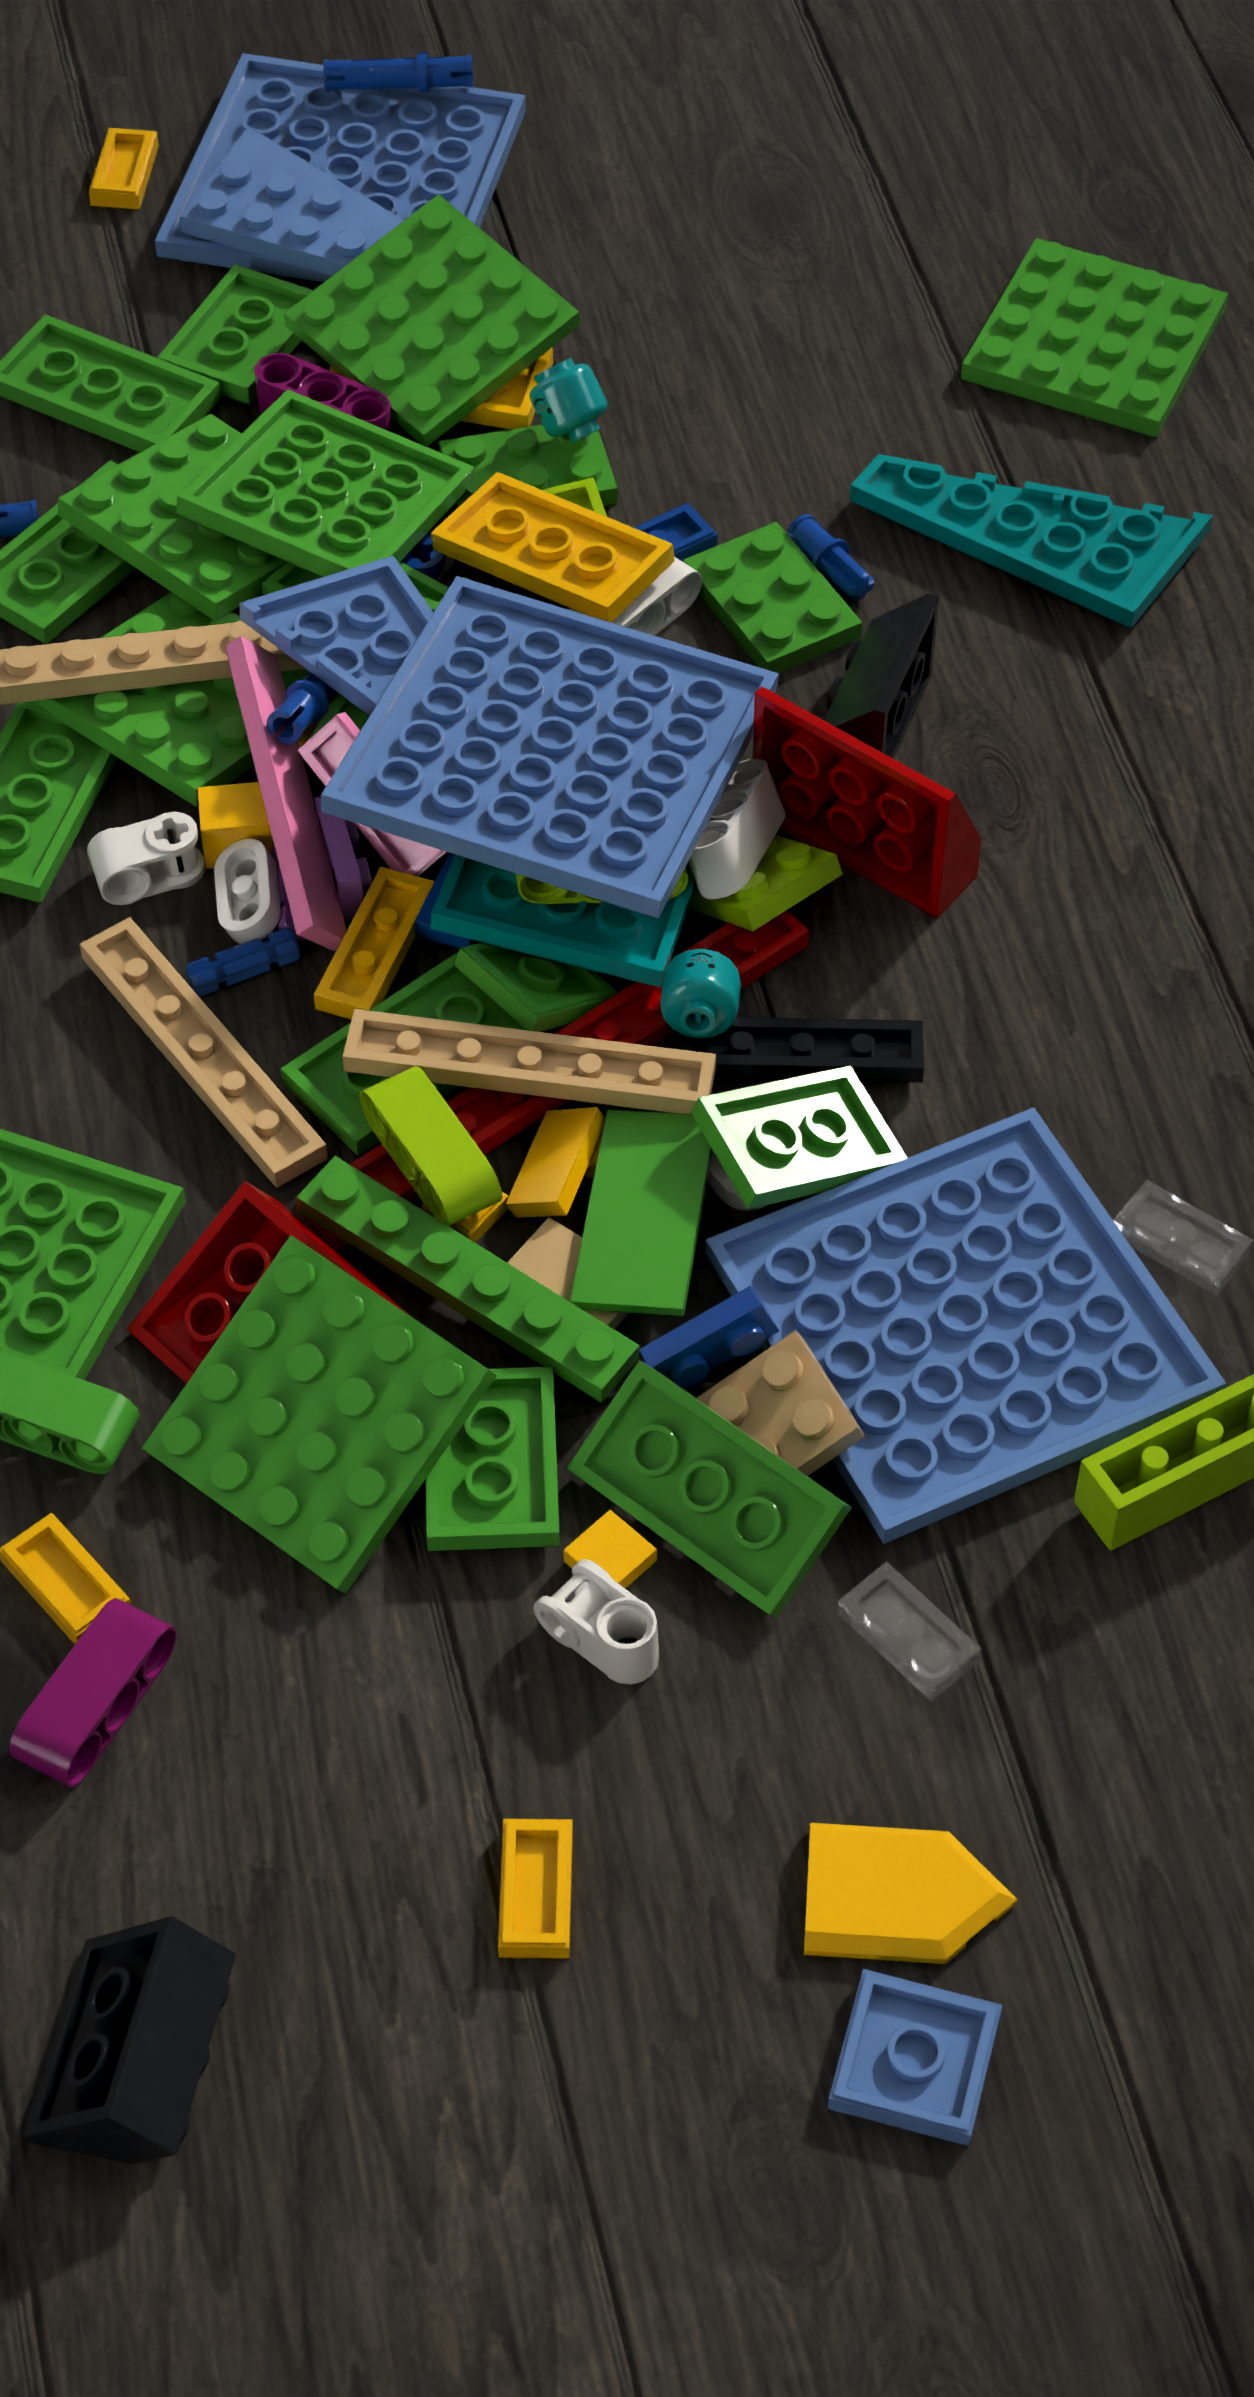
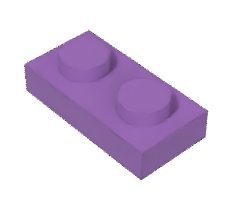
M321 796L315 797V810L321 827L344 921L354 918L364 899L363 893L367 892L372 884L369 865L366 857L356 858L354 854V849L360 848L357 825L354 822L321 812Z

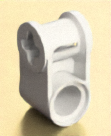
M168 812L131 825L108 828L96 834L87 846V854L103 899L113 905H128L142 898L174 889L188 888L196 884L204 875L205 861L201 852L195 847L198 840V829L193 818L185 813ZM168 829H172L175 844L169 843ZM176 857H182L183 872H179Z
M579 1560L572 1568L573 1576L551 1597L543 1596L534 1603L535 1616L548 1634L562 1645L575 1650L605 1673L609 1679L621 1684H635L643 1682L652 1676L658 1667V1628L654 1611L647 1603L641 1601L615 1582L604 1569L591 1560ZM624 1638L638 1639L637 1642L631 1644L617 1642Z

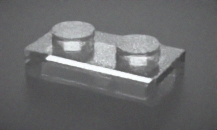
M1148 1180L1142 1184L1113 1219L1131 1247L1217 1296L1249 1257L1253 1244V1239Z
M887 1561L838 1600L837 1614L931 1702L980 1661L981 1647Z

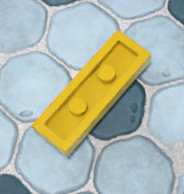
M380 866L314 993L315 1010L352 1020L354 1009L369 1011L384 1000L416 937L415 919L435 881Z

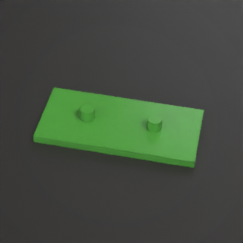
M607 1110L570 1302L580 1309L684 1316L713 1151L692 1114Z

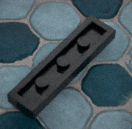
M736 1017L734 1023L725 1032L715 1037L698 1039L684 1035L681 1036V1050L716 1054L714 1079L784 1080L851 1066L860 1082L923 1083V1020Z

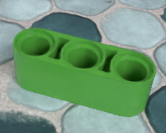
M0 1350V1440L95 1474H107L110 1472L140 1421L138 1408L122 1394Z

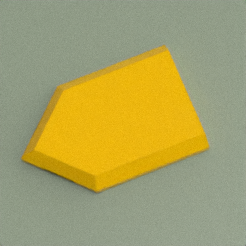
M810 1823L804 1955L946 1964L966 1947V1943L991 1921L1000 1919L1017 1904L1018 1899L949 1831Z

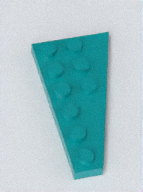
M878 454L850 485L851 502L1129 628L1133 627L1211 530L1213 515L1198 512L1193 513L1192 520L1164 515V506L1144 503L1142 510L1115 506L1109 496L1025 481L1024 489L996 484V475L980 472L976 473L974 479L945 474L942 465Z

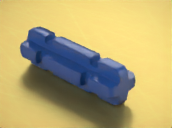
M289 928L277 930L267 934V941L261 942V939L258 937L215 953L216 960L210 962L208 957L189 963L185 967L187 982L199 997L218 991V984L222 982L228 987L271 971L270 964L276 963V966L279 968L297 961L300 958L298 942Z

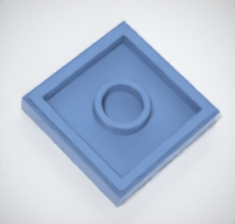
M863 1969L832 2084L828 2109L969 2146L1001 2016L1002 2005Z

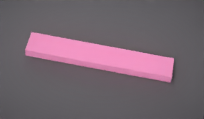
M239 636L226 645V653L296 934L327 949L336 951L347 929L316 814L303 757L297 751L300 748L299 741L293 744H284L276 740L286 729L284 724L273 735L269 733L267 728V718L272 711L276 710L284 702L286 697L277 655Z

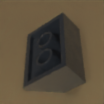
M928 593L872 619L862 641L854 639L849 648L844 679L836 677L832 683L828 696V712L826 717L819 715L817 717L894 759L932 677L939 596Z
M173 1916L86 1940L22 2138L37 2145L128 2164L177 2155L179 2145L184 2140L189 2129V2111L199 2077L203 2074L209 2062V2044L216 2020L229 1995L230 1986L228 1980L236 1953Z

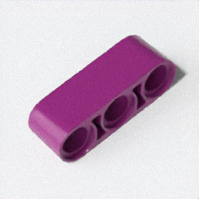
M285 353L266 355L258 360L255 365V381L260 415L288 389L392 432L390 400L378 390Z
M113 1598L107 1602L20 1719L9 1746V1753L12 1758L69 1788L81 1783L169 1661L177 1640V1630L175 1627L119 1598Z

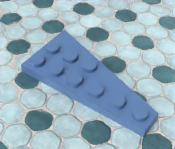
M249 126L179 216L182 233L329 276H333L404 221L402 218Z
M394 556L240 602V620L369 716L434 613Z

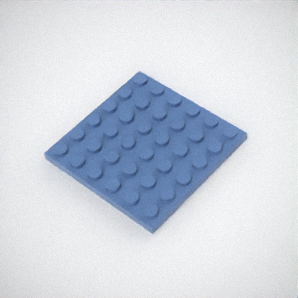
M242 53L155 239L157 257L215 265L230 269L236 264L260 273L323 283L332 277L181 232L179 216L248 126L403 220L407 219L439 194L480 228L526 112L525 95L474 87L468 88V86L432 87L429 93H419L418 88L334 90L325 92L324 80H326V77H324L323 65Z
M456 576L322 792L321 812L659 918L753 737L755 692L763 686L775 693L777 691L779 673Z
M1034 1107L706 1239L705 1254L730 1295L733 1296L752 1286L778 1327L779 1332L765 1339L762 1345L763 1349L766 1351L797 1330L808 1344L866 1436L833 1458L832 1461L883 1544L1103 1450L1226 1388L1225 1380Z

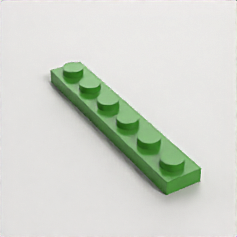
M334 1156L296 1197L298 1212L540 1365L553 1367V1373L601 1403L639 1359L640 1345L337 1156Z

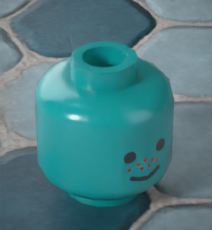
M569 358L534 376L537 385L530 391V401L549 436L558 438L568 434L571 443H574L600 429L596 419L606 412L608 402L589 365L582 363L575 365L572 358Z
M707 949L687 950L675 956L665 969L660 998L663 1019L671 1029L684 1036L698 1039L715 1037L725 1032L734 1023L739 1009L741 981L736 966L726 956L717 951Z

